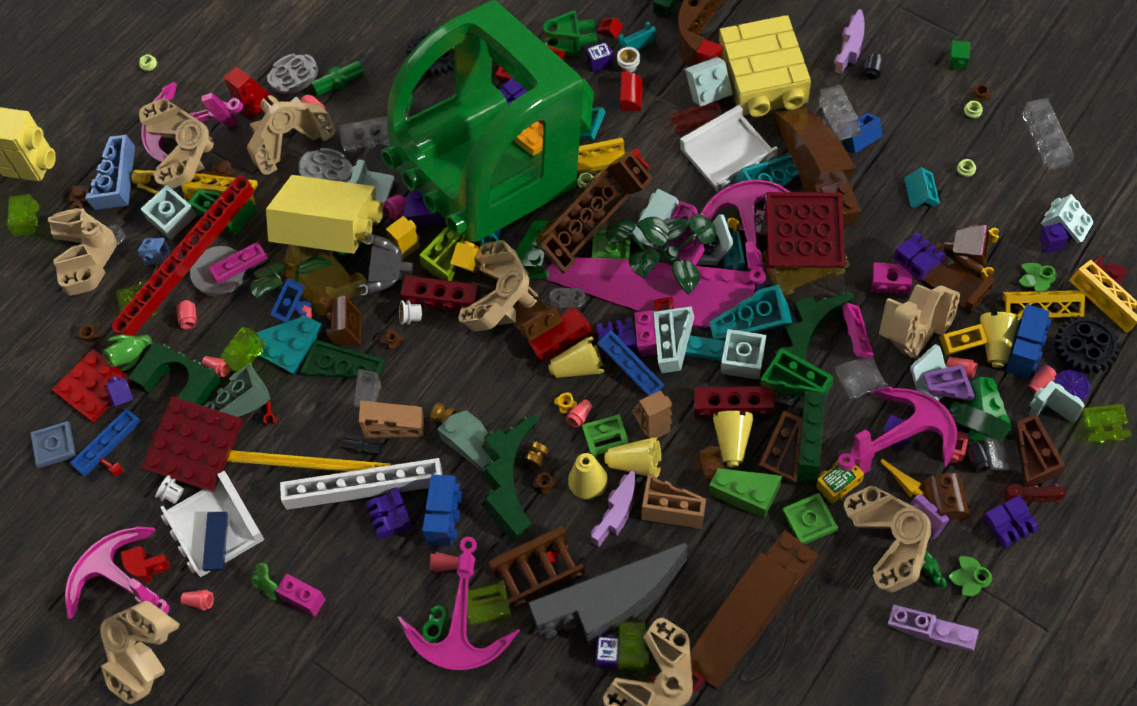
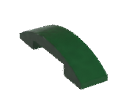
M950 401L946 408L952 415L956 425L977 431L1001 443L1011 427L1010 423L994 415L962 403Z

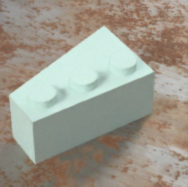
M657 189L650 196L647 208L642 210L639 221L647 217H659L664 221L668 220L679 203L678 199ZM636 226L632 233H634L640 243L646 248L653 247Z
M692 306L654 312L658 364L662 373L681 371L694 321Z

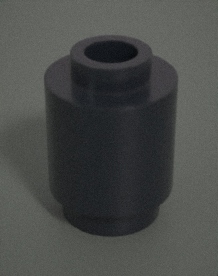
M870 54L865 60L863 75L869 80L878 79L881 75L883 60L879 54Z
M979 442L970 443L965 453L971 468L976 473L988 471L991 468V459L984 444Z

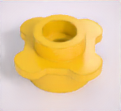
M568 392L561 394L554 400L555 405H558L562 414H566L568 410L577 406V402L573 401L572 394Z

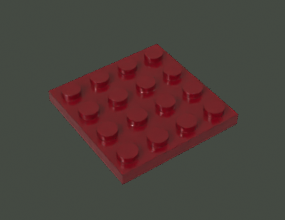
M765 193L768 267H845L842 193Z
M171 396L141 468L164 477L170 475L171 479H176V481L214 493L220 479L217 474L223 472L244 420Z

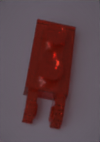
M714 102L686 109L683 112L672 115L671 119L673 123H676L674 126L675 130L683 131L688 127L707 124L722 115L719 103Z
M1012 484L1008 486L1004 497L1008 501L1020 495L1024 502H1062L1067 491L1066 487H1059L1056 484L1048 485L1047 487L1028 485L1024 488L1020 484Z

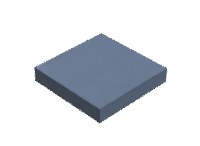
M68 421L30 432L35 463L38 468L76 457L71 425Z

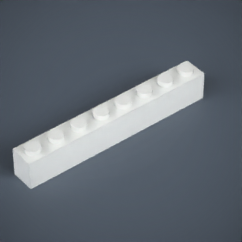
M439 458L280 482L281 501L286 510L386 495L391 493L390 490L397 487L400 492L429 488L431 474L443 475Z

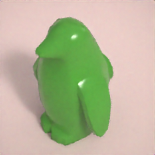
M121 334L113 336L108 341H117L103 350V357L111 367L127 364L121 369V371H126L138 362L141 354L146 349L150 348L152 339L147 334L140 336Z

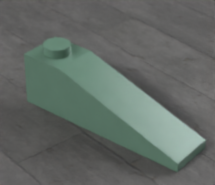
M248 363L229 378L231 382L224 389L220 388L217 391V397L212 402H207L204 407L240 417L264 405L270 400L267 387Z
M465 410L451 415L438 428L442 441L484 472V466L492 459L481 447L485 441L484 437L488 432L480 420Z

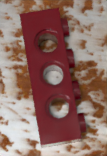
M405 275L400 295L404 302L409 300L410 304H420L428 309L440 308L445 311H460L461 308L469 307L477 302L480 297L478 284Z
M761 386L694 387V417L708 419L713 417L714 414L718 416V412L740 411V415L744 416L748 412L760 418L773 416V390L761 388ZM754 401V402H757L758 404H757V405H751L749 402ZM716 402L718 403V405L713 406L710 403ZM730 402H736L738 404L731 405Z

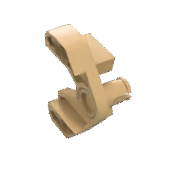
M268 96V99L273 103L272 106L265 99L261 101V109L266 114L262 120L250 123L254 135L247 146V150L253 163L263 174L268 175L277 170L275 163L280 161L282 136L292 128H295L312 140L320 137L323 141H326L335 134L332 119L320 104L302 103L297 97L290 102H279L274 96Z
M164 98L149 103L140 109V121L146 126L148 133L176 138L178 146L153 172L157 183L164 187L168 185L173 189L188 183L193 179L195 172L205 169L200 161L203 152H209L214 145L210 141L212 138L209 136L206 125Z
M71 209L48 217L51 234L54 239L82 243L81 245L71 247L54 259L59 285L67 295H76L94 290L105 275L103 267L116 248L117 240L115 235L108 227L88 215L84 209Z
M503 240L485 243L479 248L476 259L481 263L480 271L498 280L495 291L469 307L461 308L459 321L471 331L489 330L496 325L515 323L516 309L512 306L518 301L525 308H530L537 302L531 295L538 297V294L528 286L529 272L523 267L516 251Z
M918 284L915 286L909 301L904 304L890 298L887 299L879 335L890 339L904 355L911 358L916 357L934 332L944 335L956 315L960 293L942 285L931 290Z
M869 486L847 497L844 501V508L848 517L852 519L854 526L857 528H891L892 534L896 538V541L873 568L875 573L873 577L877 586L887 592H895L916 582L922 565L926 563L924 555L931 536V524L927 515L916 507L875 486ZM878 493V498L872 502V496ZM910 571V574L904 577L903 574Z
M143 601L105 619L101 625V637L108 658V662L101 666L106 685L110 691L128 704H133L148 695L154 679L163 675L165 671L153 651L142 642L159 645L167 640L169 633L179 627L178 622L149 601Z
M659 618L651 625L644 636V640L662 672L657 676L654 683L615 678L604 694L603 701L606 706H619L616 703L610 705L609 698H615L616 696L618 702L623 706H684L690 701L693 685L688 634L667 619ZM666 626V631L671 634L670 640H668L669 636L663 631L659 633L658 627ZM677 637H683L686 642L683 646H676L674 640Z

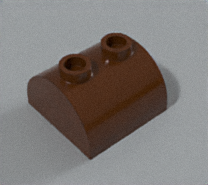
M346 295L335 298L331 303V311L327 312V319L331 323V328H327L328 338L340 346L361 345L360 310Z
M944 473L931 476L922 481L921 490L925 493L924 497L929 503L937 507L936 513L939 516L946 515L949 520L969 519L970 513L960 475Z

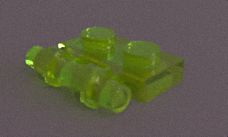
M1123 404L1083 408L1081 411L1086 429H1095L1096 432L1088 434L1090 442L1097 441L1100 443L1109 439L1118 441L1131 437L1130 429L1122 430L1121 426L1128 423ZM1103 427H1113V431L1104 432Z

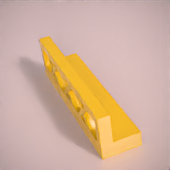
M623 138L579 146V153L583 154L578 155L577 174L602 170L625 154Z
M195 173L193 179L200 181L195 183L189 181L182 185L184 199L190 200L199 189L222 194L227 188L224 185L231 184L235 178ZM248 180L255 191L258 185L257 181ZM209 182H217V183L212 184V185L207 184V183H209ZM252 195L250 199L255 204L254 196Z
M1089 260L1080 267L1069 281L1126 333L1137 324V314L1132 311V308L1137 310V301L1092 260ZM1089 267L1095 274H1091L1087 268ZM1102 282L1107 283L1110 288H1108V287H1106L1105 285H1103ZM1117 295L1121 296L1124 301L1120 300Z
M1080 290L1002 292L1005 312L1010 313V303H1019L1023 307L1018 313H1012L1018 315V318H1021L1026 307L1022 303H1027L1030 306L1033 303H1039L1042 306L1041 309L1048 310L1047 308L1053 302H1058L1062 307L1057 312H1050L1049 317H1077V315L1084 317L1085 294ZM1072 302H1079V312H1070L1067 307Z

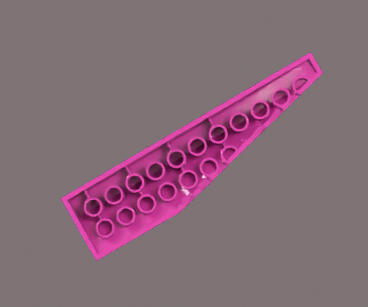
M575 258L576 262L564 274L560 273L551 262L548 279H541L550 283L561 284L562 287L567 289L579 290L582 294L593 295L597 299L623 308H632L635 312L650 310L655 312L654 300L673 297L675 309L692 306L694 313L692 327L711 329L710 321L727 310L732 309L744 299L746 300L752 296L755 290V284L752 283L749 277L750 272L696 266L700 273V280L694 290L688 295L675 279L672 265L669 263L658 262L644 279L635 274L629 266V260Z

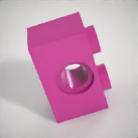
M874 262L871 291L881 294H910L912 274L908 272L909 267L905 269L900 264Z
M654 311L634 313L637 347L640 356L658 355Z
M289 574L285 575L276 589L277 594L282 600L313 617L317 615L326 600L321 591Z

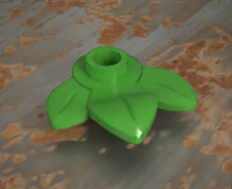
M1038 263L1022 264V269L1026 275L1019 280V284L1026 288L1034 287L1036 292H1044L1049 289L1050 283L1056 280L1057 274L1051 266L1042 267Z
M960 556L959 563L961 569L949 575V579L955 585L963 587L962 594L964 596L977 595L981 588L989 586L992 581L990 571L981 567L976 559L968 556ZM977 576H983L984 581L978 580Z
M259 563L256 565V571L252 574V584L255 588L262 590L269 599L277 600L274 594L277 584L270 580L267 564Z

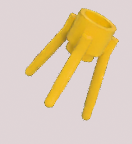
M153 170L133 171L132 182L137 184V188L145 189L153 194L158 193V191L145 186L146 183L150 182L151 176H154Z

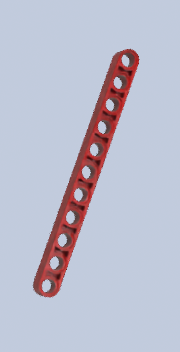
M239 176L232 181L112 323V329L118 335L134 336L251 198L254 189L246 177Z

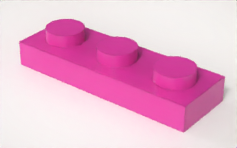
M256 242L210 266L209 269L216 282L220 284L267 259V256L259 242Z
M847 302L842 305L843 317L847 323L848 334L852 340L853 351L858 357L870 359L874 354L860 308Z

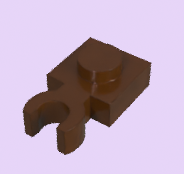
M229 160L212 166L213 171L211 172L205 171L202 173L231 178L236 177Z
M72 186L69 210L76 208L84 209L83 205H89L85 198L87 193L91 192L90 186Z

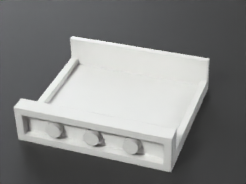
M740 105L682 137L680 142V149L717 193L734 184L733 182L741 169L777 158L778 148L776 146L771 148L743 117V108Z
M225 471L217 474L220 480L214 493L201 490L168 510L164 506L161 507L164 513L161 517L166 526L170 524L172 530L169 532L174 541L179 540L181 545L178 549L183 557H188L189 562H187L189 569L192 573L196 572L200 577L210 572H204L202 569L207 512H228L229 514L225 563L265 540Z

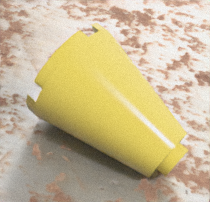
M991 312L982 314L980 316V323L983 326L987 339L985 350L988 363L992 364V367L1002 368L1009 362L1020 325V318L1016 314L997 312L996 316H991Z
M587 337L551 359V364L548 365L551 375H555L556 378L603 373L604 370L600 369L603 363L597 345L593 346L591 341H594L593 337Z
M740 411L718 412V416L716 414L713 415V421L723 463H726L728 467H739V464L743 463L753 415L746 412V416L740 415Z
M649 438L609 448L608 452L605 453V463L608 464L609 468L626 472L633 470L635 474L647 477L649 473L654 475V478H657L661 467H657L658 461H661L660 443L656 441L657 438Z
M589 453L579 455L568 477V484L572 493L583 500H592L597 496H601L607 488L608 477L606 471L593 455Z

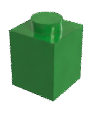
M952 40L949 53V68L966 70L970 56V42Z

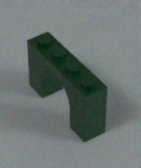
M154 342L128 377L134 387L149 394L166 373L174 370L185 371L189 373V380L177 398L201 406L205 405L221 382L212 367L206 368L198 360H190L182 352L178 351L176 353L168 345H160Z
M805 391L801 413L802 432L796 484L816 486L821 459L825 393Z

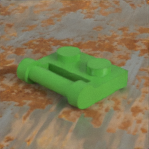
M620 414L582 425L589 452L595 458L599 454L608 452L609 448L629 443ZM618 436H620L621 438L620 441H616L599 447H595L594 443L615 438Z

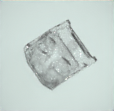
M873 357L850 361L835 368L849 399L859 398L862 394L867 392L873 393L875 389L888 386L882 378Z

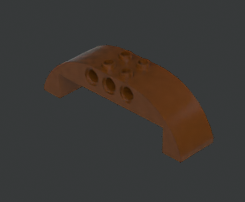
M684 0L678 19V44L682 59L688 67L696 65L697 50L705 39L699 36V34L723 0Z
M631 151L626 152L589 180L557 212L538 235L536 244L560 273H566L576 262L573 256L631 194L643 190L653 178Z

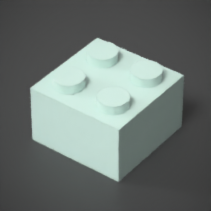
M715 57L685 69L693 102L699 106H704L733 94L726 64L722 59Z
M168 185L140 209L146 219L170 240L197 216L192 206Z
M728 329L721 363V374L759 380L766 335Z

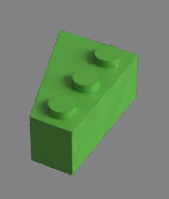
M718 468L709 485V495L765 519L780 488L782 476Z

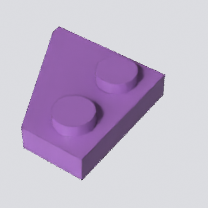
M963 365L924 373L923 378L929 394L969 401L974 400V393Z
M920 494L914 497L910 505L924 512L930 519V539L932 540L940 535L949 518L946 515L939 516L936 513L937 507L929 503Z

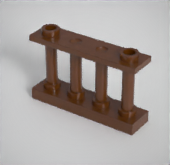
M563 525L489 561L494 575L497 573L502 575L512 595V598L508 599L511 610L514 608L520 609L527 602L569 581H577L585 574L583 564L575 566L564 545L567 535ZM553 546L557 547L568 568L567 571L559 575L556 574L546 554V550ZM534 555L539 557L550 578L541 584H538L527 562L528 558ZM516 564L520 565L531 589L522 593L519 592L509 572L510 567Z

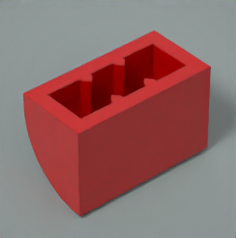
M704 39L697 50L696 64L715 57L723 60V46Z
M622 72L621 111H642L643 80L634 73Z

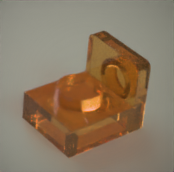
M708 446L700 451V461L705 479H712L718 468L724 469L720 456V447Z

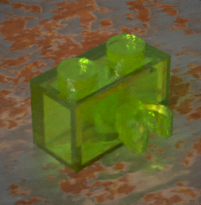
M31 194L9 197L7 227L14 236L34 234L36 226H38L36 211L39 210V206Z
M241 327L220 357L233 371H238L248 363L252 366L253 361L262 353L267 343L253 329Z
M620 622L619 669L645 670V663H649V651L645 650L646 642L644 636L648 631L646 630L645 623Z

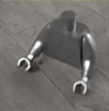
M363 232V234L367 235V238L364 241H360L374 246H372L368 279L370 282L367 284H356L355 287H361L360 293H356V295L364 296L367 293L388 289L398 283L402 273L412 274L413 263L403 262L404 253H401V249L396 244L384 237Z

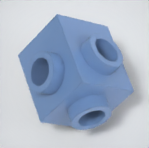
M164 238L144 239L138 249V253L145 265L162 264L171 252Z

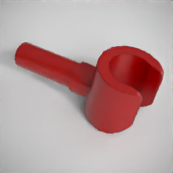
M638 149L631 150L638 161L648 170L650 166L643 160Z
M270 401L266 402L267 412L263 417L267 426L269 418H273L274 424L277 423L271 411Z
M100 458L99 462L105 465L115 477L124 472L118 462L112 465L105 459Z
M559 551L547 552L546 554L551 564H556L555 557L560 554Z

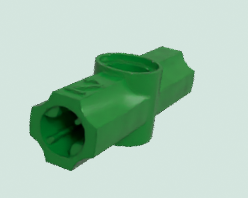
M356 61L343 68H331L327 75L314 80L311 84L316 95L319 96L334 88L336 90L344 89L349 81L365 74L359 61Z

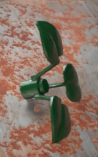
M693 215L689 219L688 226L694 234L675 248L674 246H667L669 227L664 220L659 217L642 219L636 226L641 230L644 237L656 247L662 246L658 262L672 265L675 279L689 295L699 283L700 273L692 262L676 259L678 250L695 237H697L701 244L710 243L716 234L713 222L703 215Z
M671 218L665 221L669 227V233L667 234L669 241L678 238L689 227V220ZM620 220L613 223L605 232L607 240L611 243H620L629 236L634 239L643 252L634 253L629 259V266L635 274L645 279L660 259L659 252L662 246L658 247V249L655 247L645 249L634 233H632L636 225L631 220Z
M322 257L308 258L298 264L299 268L295 272V281L298 282L299 274H307L332 265V263ZM282 262L268 263L254 272L257 280L251 283L250 290L257 300L275 288L281 292L284 284L278 272L285 269Z

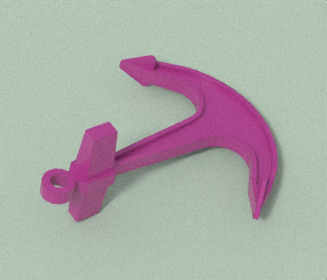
M173 82L163 87L162 92L154 101L162 98L168 101L173 99L177 84ZM213 93L202 96V102L207 107V110L190 114L200 122L210 118L218 119L228 128L237 125V118L233 113L240 112L243 108V103L238 98H232L228 103L222 102ZM142 124L141 135L145 149L155 160L162 163L168 156L162 149V144L166 137L151 135L147 132L146 126Z
M748 180L728 186L717 193L700 214L711 220L724 207L730 206L739 210L747 239L745 245L748 268L751 271L749 277L752 283L756 285L762 284L766 276L763 270L762 253L757 249L755 206L758 201L765 198L766 192H790L779 184L765 180Z
M889 386L875 389L873 394L887 401L892 400L911 405L915 410L914 415L873 442H871V434L867 430L856 434L851 454L844 453L838 458V466L841 470L849 471L856 464L865 474L870 471L871 461L874 458L875 452L916 433L929 430L937 432L943 439L944 467H947L956 447V424L946 407L927 394L911 389L891 388Z
M135 527L114 532L96 542L79 558L69 575L65 590V603L69 619L73 618L78 610L77 606L83 585L89 579L97 576L104 577L135 595V600L138 603L149 601L167 614L170 608L165 600L160 599L157 594L144 587L134 578L130 579L113 562V556L119 547L140 539H147L155 532V528Z
M465 537L460 542V548L464 553L458 556L457 573L460 576L450 632L447 638L437 644L429 643L415 628L405 622L400 616L398 617L407 638L422 657L437 666L452 670L474 669L493 661L510 645L515 636L520 632L518 629L482 649L475 648L469 643L466 635L469 578L474 575L475 558L471 553L476 550L477 543L472 537ZM466 542L472 543V547L470 549L465 548Z

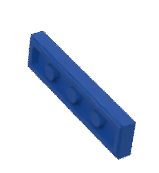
M612 330L597 342V345L647 396L660 391L665 386Z
M126 408L70 462V465L85 477L100 463V458L104 459L141 423L140 419Z

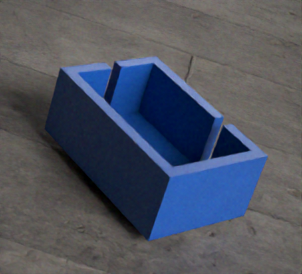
M1026 304L1005 372L1024 378H1029L1031 372L1035 373L1037 365L1041 360L1042 347H1044L1046 342V332L1051 323V319H1048L1050 311Z
M431 474L426 511L432 512V514H425L423 534L428 546L452 547L453 541H456L457 529L455 528V522H459L460 510H457L458 503L462 502V491H460V483H457L455 476Z

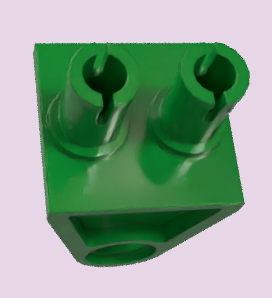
M571 11L546 21L543 25V31L545 36H547L545 45L550 46L549 43L555 41L558 44L550 47L563 50L565 55L581 56L580 47L582 45L597 44L596 32L580 34L583 31L595 30L594 19L578 21L576 11ZM550 27L556 28V30L553 32H550L547 29Z

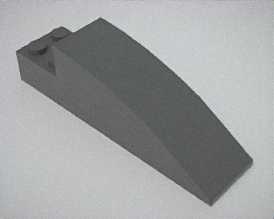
M686 543L529 602L531 614L540 638H551L557 632L564 629L565 631L574 629L580 623L589 646L598 641V636L603 637L605 634H612L622 628L660 596L686 563Z

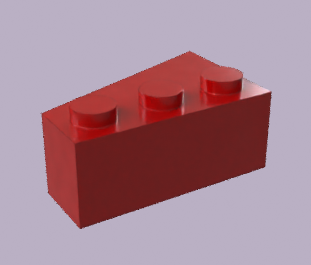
M235 67L224 77L231 98H238L243 103L240 113L248 119L252 120L262 111L260 104L263 99L268 103L271 102L268 96L272 95L239 68Z
M576 307L566 310L560 316L562 320L560 324L529 341L537 357L543 362L558 356L565 351V348L573 344L576 345L587 337L592 336L593 339L597 337L588 320Z

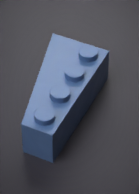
M127 135L113 136L108 139L102 155L103 161L97 168L98 174L90 185L92 187L91 192L87 193L85 198L95 210L129 205L135 146Z

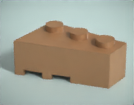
M661 390L640 400L634 409L631 410L648 439L659 438L670 432V424H672L670 407L672 403L667 395H663Z
M360 400L359 423L365 438L424 436V413L422 407Z
M648 473L642 504V520L702 529L706 499L685 489L680 490L671 486L670 482L660 481L654 478V475Z

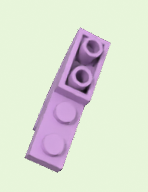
M858 9L856 15L851 16L849 27H845L842 37H844L841 54H837L834 61L836 73L842 74L848 62L855 64L859 57L864 35V16L860 9Z
M633 470L621 478L620 486L617 490L611 491L608 496L609 509L603 515L601 524L596 525L591 531L592 544L598 548L610 532L618 536L628 519L635 495V472Z
M893 605L888 621L889 626L905 634L952 650L955 647L974 652L979 634L978 629L936 619L935 615Z

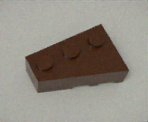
M783 411L758 469L771 475L782 476V480L793 485L797 482L802 418Z

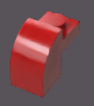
M141 546L121 552L125 569L139 582H152L151 574H161L166 569H170L169 560L164 554L148 559L147 553Z

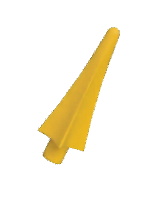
M884 459L880 461L910 498L913 495L918 496L921 494L924 496L925 493L920 489L921 483L902 473Z

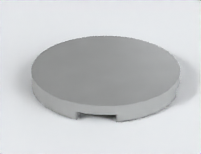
M290 54L272 65L273 68L267 75V80L275 92L281 94L295 93L306 88L314 81L318 74V66L314 58L308 54Z
M320 148L318 151L306 152L300 158L298 171L300 176L347 182L352 177L353 166L345 158L344 154L333 149Z
M216 246L207 249L190 269V277L195 288L202 294L214 297L236 290L245 278V270L218 284L209 267L237 253V251L226 246Z

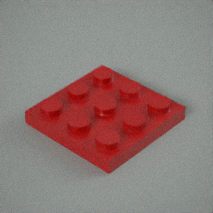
M92 349L52 388V391L94 423L111 406L104 385L108 384V379L119 376L120 379L126 378L129 387L132 383L128 378L129 376L117 367H111L104 357Z

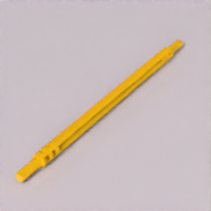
M231 450L227 462L348 472L391 465V463Z

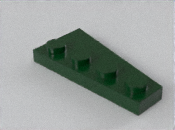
M315 339L300 373L305 376L379 379L386 362L381 358Z

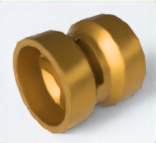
M437 402L431 411L430 420L442 422L443 424L451 415L456 414L457 411L451 407L446 408L444 404Z
M531 442L529 452L525 454L523 462L532 468L540 469L543 464L542 459L549 452L548 448L541 443Z

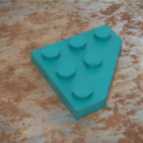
M307 316L288 321V323L285 322L256 332L247 349L296 375L324 325Z

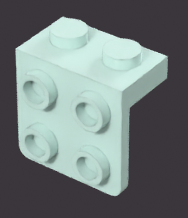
M358 159L356 166L352 168V177L347 183L375 186L376 201H382L384 206V202L389 197L395 179L392 175L368 171L365 161Z
M1071 194L1062 199L1057 198L1054 200L1041 223L1043 226H1048L1061 222L1074 240L1080 243L1086 237L1093 221L1091 216L1081 207L1079 201Z
M719 214L713 221L720 244L710 255L702 254L697 265H717L732 247L733 239L724 215Z
M936 344L914 362L910 370L916 390L939 401L943 396L929 394L923 378L924 373L948 368L945 366L941 348Z
M1050 381L1044 389L1040 388L1034 395V399L1029 405L1032 407L1029 415L1037 414L1038 416L1047 405L1074 423L1085 405L1080 398L1068 393L1061 385Z

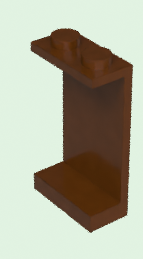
M938 242L935 245L937 247L935 254L940 251L942 245L941 242ZM945 255L943 261L937 267H934L922 282L932 289L942 285L959 292L958 306L970 314L992 290L996 279L989 275L983 281Z
M533 295L531 296L537 302L532 307L525 308L518 301L512 306L516 309V322L510 323L529 341L562 322L556 306L548 308Z

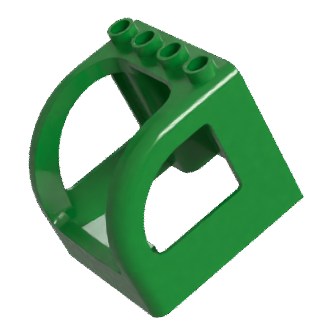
M490 0L436 28L406 58L394 79L388 98L387 123L389 146L381 150L382 159L389 169L396 168L402 174L403 182L410 191L417 189L423 195L424 203L430 212H439L445 218L452 234L455 236L461 234L466 240L471 242L479 241L576 187L584 89L582 79L578 73L496 0ZM454 47V94L406 119L408 100L417 82L438 58ZM492 59L528 91L509 105L504 95L491 83ZM543 120L542 151L532 156L513 140L530 125Z

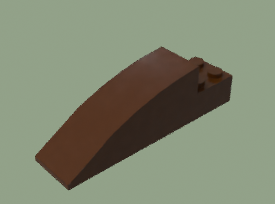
M808 108L774 112L773 115L805 192L842 193L843 226L854 225L861 213V209L849 184L855 166L840 140L830 127Z
M784 531L766 554L760 553L715 614L690 652L691 668L704 678L707 683L718 690L816 565L819 554Z

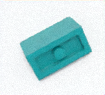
M921 167L904 178L912 208H916L925 202L933 207L940 204L932 172Z

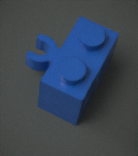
M870 113L864 114L855 121H849L850 124L847 126L843 125V128L840 129L843 147L854 153L861 151L882 137L880 118Z
M288 278L270 315L287 323L294 309H297L300 315L306 316L307 312L302 310V306L310 307L311 303L309 301H299L305 285Z

